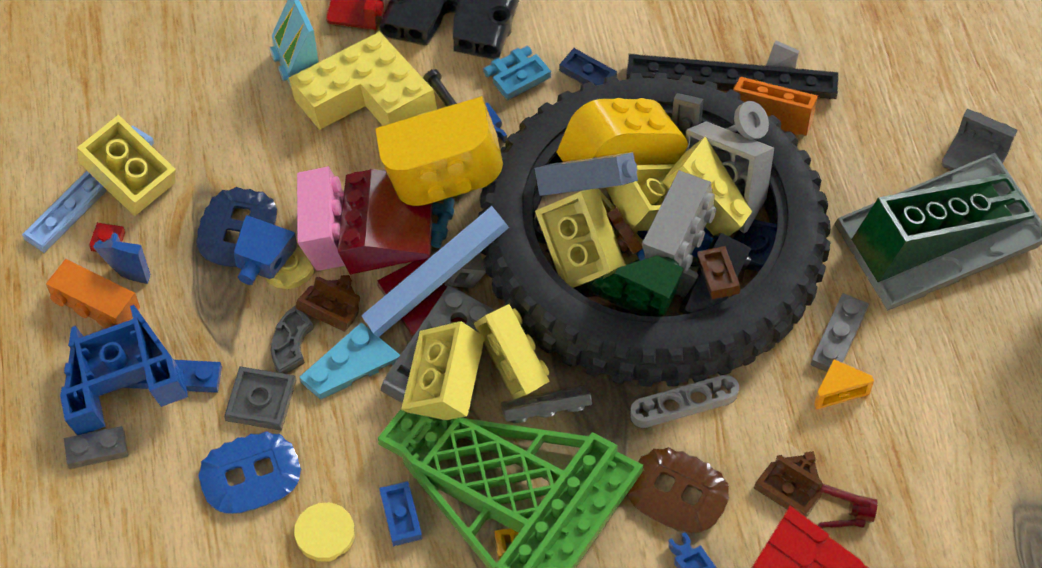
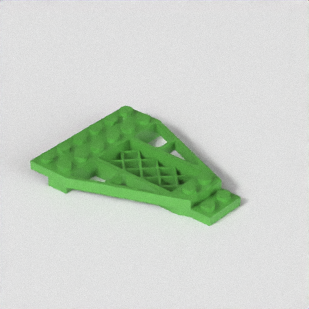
M400 409L378 437V445L403 458L405 467L487 568H576L643 472L642 464L617 452L618 445L593 432L589 436L463 417L443 420L407 413ZM499 436L534 442L525 451ZM468 438L473 441V445L457 448L456 441L457 439ZM543 443L580 448L564 471L535 456ZM492 451L498 454V459L482 461L480 453ZM476 454L477 463L461 466L459 457ZM456 459L457 467L440 470V461ZM517 464L523 468L524 472L507 475L505 466ZM501 467L503 476L486 479L484 470ZM480 471L482 480L465 483L464 474ZM460 476L461 483L450 477ZM543 478L548 481L549 486L533 489L531 479ZM522 481L527 482L528 490L512 493L510 484ZM506 486L508 494L491 497L489 488ZM485 489L486 497L476 491ZM437 490H441L481 512L469 528ZM545 496L539 506H537L535 497ZM531 498L533 508L516 510L515 501ZM510 503L512 511L501 504ZM488 519H494L518 532V535L498 562L494 561L475 537Z

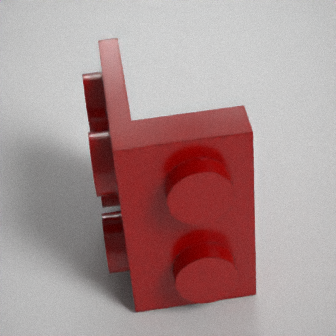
M331 0L326 16L327 23L376 30L379 17L383 16L384 0Z

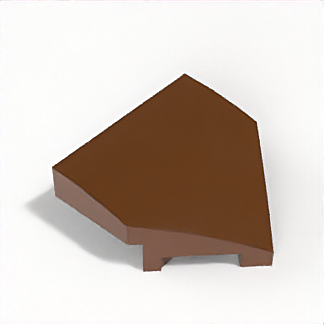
M341 275L338 280H325L321 277H316L314 286H309L297 299L295 309L346 332L358 316L360 296L355 294L349 275Z
M814 451L804 452L802 456L793 457L777 455L775 462H771L755 482L754 489L785 509L792 506L807 517L822 495L820 488L823 483L819 479Z

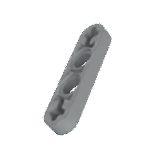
M721 375L637 399L631 406V421L637 427L647 428L731 404L737 399L739 383L732 376ZM721 386L731 389L730 394H726L724 390H721ZM694 392H701L706 396V400L702 403H696L692 401L690 396ZM667 400H675L679 404V408L669 411L664 408L663 403ZM655 404L658 405L659 414H657V409H654ZM639 409H644L645 412H648V417H643L642 414H639Z

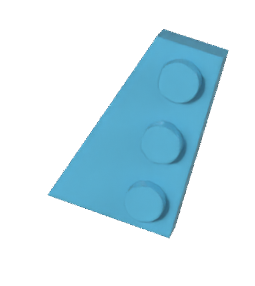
M361 322L299 377L300 382L321 400L351 386L352 382L366 375L370 377L379 373V369L390 364L394 365L400 354L381 338L373 334Z

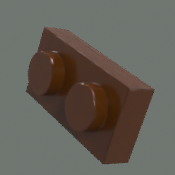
M725 246L697 252L698 263L711 299L740 294V284Z

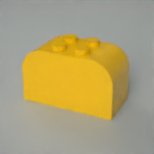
M482 96L375 128L380 159L399 199L408 205H426L483 188L499 176L503 167L497 133Z
M644 98L597 99L586 103L573 114L560 142L557 154L563 162L633 152L636 165L676 164L686 151L688 141L657 101Z

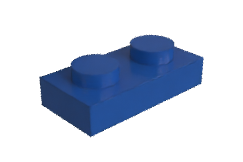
M409 482L379 488L392 545L397 546L422 540V533Z

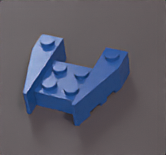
M135 305L130 306L133 319L83 336L76 326L71 327L68 345L70 347L69 361L65 363L64 373L66 379L64 387L61 388L60 398L65 422L76 435L86 434L106 427L99 396L147 379L149 391L161 407L188 397L182 371Z

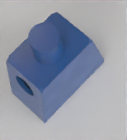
M246 215L234 250L236 266L241 269L238 279L247 285H253L258 275L268 279L274 278L297 248L295 232Z

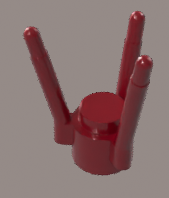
M826 484L822 485L820 492L850 502L849 515L854 516V519L818 523L820 528L848 526L864 528L866 521L874 522L878 506L877 499L855 495Z

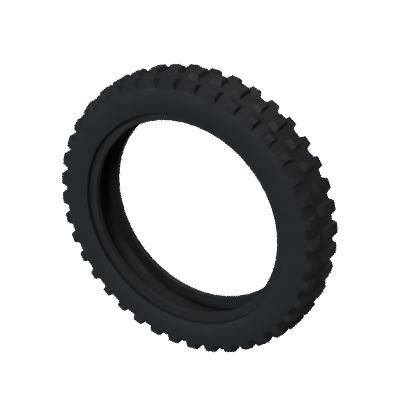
M631 73L629 79L619 81L616 76L606 77L601 85L595 86L592 82L582 84L579 91L574 93L565 91L559 94L555 104L544 103L538 108V113L532 117L525 118L519 124V130L507 138L505 146L500 150L503 161L502 170L492 183L482 188L480 204L483 210L478 212V217L492 206L509 227L480 252L486 255L483 259V266L486 274L493 278L492 290L496 298L504 299L505 306L510 304L512 309L515 308L522 319L521 327L525 335L535 336L539 340V346L546 353L555 351L561 355L563 363L570 367L581 365L585 367L586 374L597 377L600 373L612 376L613 382L622 384L624 381L638 380L640 386L651 387L653 382L666 381L667 386L670 387L679 386V383L688 382L691 378L696 383L706 380L710 375L716 373L720 376L726 375L742 365L747 366L755 361L756 356L770 351L775 347V343H779L793 329V324H797L803 317L806 306H810L814 301L818 289L816 283L822 282L826 270L823 262H826L829 256L831 242L826 237L830 235L831 226L829 217L826 215L828 209L827 197L825 193L819 191L822 180L816 170H811V158L807 151L798 149L797 137L792 132L784 133L781 129V121L774 115L768 117L769 127L766 135L756 141L774 147L767 199L763 205L770 223L777 224V233L773 248L764 266L740 290V294L733 295L710 308L690 314L665 317L639 316L620 312L590 300L567 284L549 264L539 246L533 225L536 215L535 211L543 197L539 195L535 168L563 162L557 154V150L573 114L586 103L597 99L644 98L657 101L672 119L674 97L679 93L704 99L701 123L707 121L725 129L735 125V111L739 105L744 103L740 100V93L731 89L727 93H723L717 89L716 83L706 81L704 85L693 83L690 76L682 75L679 80L667 79L666 73H656L654 78H643L641 73Z

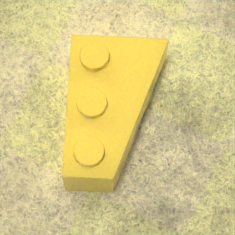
M705 136L684 152L662 182L670 189L679 170L710 181L712 194L715 195L714 207H716V213L713 221L707 223L705 227L713 235L723 233L729 236L742 227L752 211Z

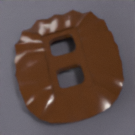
M669 447L664 449L654 448L648 454L640 457L638 463L643 465V472L627 493L631 503L640 512L667 527L686 533L703 532L716 524L729 501V484L720 471L713 469L709 463L702 462L697 456H689L684 451H675ZM660 474H666L675 479V483L669 492H664L654 486ZM687 487H693L702 492L696 505H691L681 500V496Z

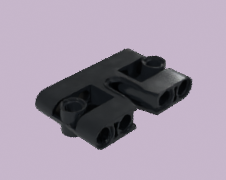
M389 0L379 30L386 37L427 46L440 28L444 15L451 12L455 13L453 19V51L488 59H497L501 56L506 38L511 34L512 21L519 0Z

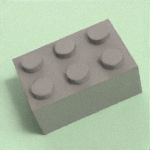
M680 170L678 171L642 243L645 259L653 256L669 257L676 260L679 266L684 268L683 271L687 272L693 259L691 254L695 247L701 245L705 234L703 230L707 223L713 221L716 213V207H714L715 195L712 194L710 181Z

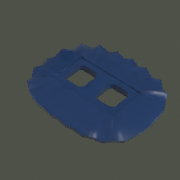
M235 187L231 190H221L217 196L211 198L209 206L205 208L204 215L200 218L196 240L199 253L212 263L227 267H237L234 258L236 244L223 241L227 231H241L244 221L231 218L234 209L250 210L249 216L275 225L277 207L274 199L269 198L263 191H254L252 189Z

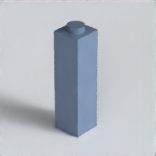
M633 152L553 163L535 168L540 196L621 186L638 181L637 165L634 161Z

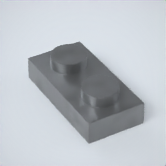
M123 426L64 438L66 460L69 469L128 457Z

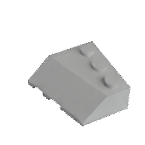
M707 121L687 129L686 139L688 146L686 151L706 136L751 209L752 213L742 227L739 228L743 233L747 232L767 199L774 147L756 140H749L738 133Z

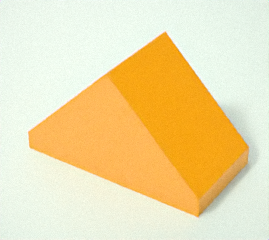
M834 359L817 392L814 406L817 410L870 395L874 379L872 375Z

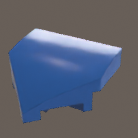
M113 233L111 238L105 242L101 240L95 242L94 249L120 276L132 281L148 284L151 274L141 245L120 242L119 236L116 233Z

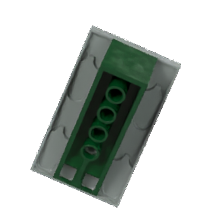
M992 153L897 194L878 197L875 203L839 217L835 222L836 228L842 234L852 254L855 255V259L866 277H868L879 298L882 299L881 301L887 311L922 298L930 292L959 282L962 278L1004 263L1012 257L1042 245V221L996 153Z

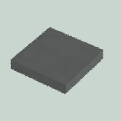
M239 366L224 415L225 421L282 431L295 387L296 376Z

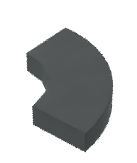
M295 306L285 313L275 328L276 331L271 343V355L277 373L287 374L305 363L301 353V344L305 336L314 327L308 316L295 309Z

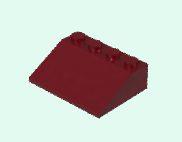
M369 169L347 174L345 177L338 253L349 274L430 258L433 203L412 206L402 202L386 171Z

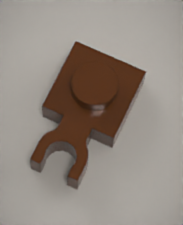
M616 207L608 212L607 215L611 226L615 230L614 233L620 251L622 253L626 252L630 256L643 249L630 226L625 223L618 208Z

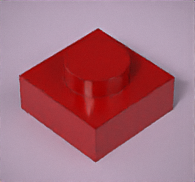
M97 222L89 244L91 251L97 252L94 249L95 242L99 240L105 242L111 238L113 233L118 234L120 242H122L125 235L124 226Z

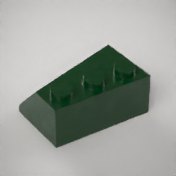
M653 256L616 268L584 286L583 290L639 316L665 317L675 297L684 268L679 266V263L672 258Z

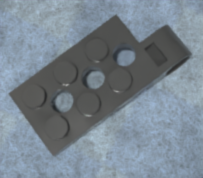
M448 285L386 375L381 386V392L403 403L421 330L451 324L452 319L460 317L466 321V325L477 331L473 323L495 310Z

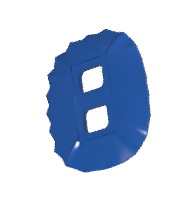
M266 431L261 434L237 437L232 442L224 443L221 447L210 450L208 456L201 461L198 477L206 501L213 508L226 514H236L258 509L287 496L298 484L301 467L292 443L287 441L281 434H272ZM269 458L274 468L273 472L258 476L254 463ZM241 468L245 481L230 486L225 476L226 472Z

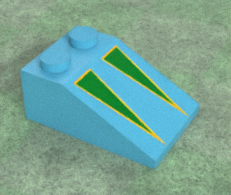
M287 0L271 35L273 46L270 47V52L274 62L279 61L281 65L278 68L283 81L288 80L290 84L289 77L319 61L314 29L300 0Z

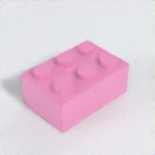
M329 166L297 173V239L299 246L316 271L345 266L338 253L344 191L341 188L339 177L334 176Z

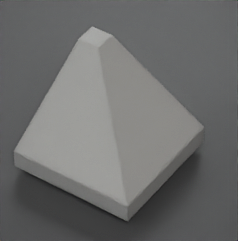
M775 41L766 66L796 68L799 50Z

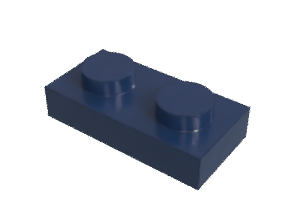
M573 48L559 64L560 72L582 84L592 82L597 86L603 84L606 77H617L616 70L576 48Z

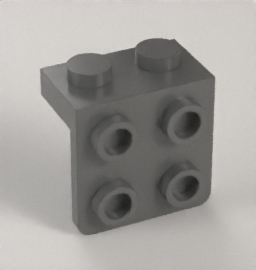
M967 108L962 117L959 130L942 160V166L952 171L992 153H996L1000 161L1004 163L1018 130Z

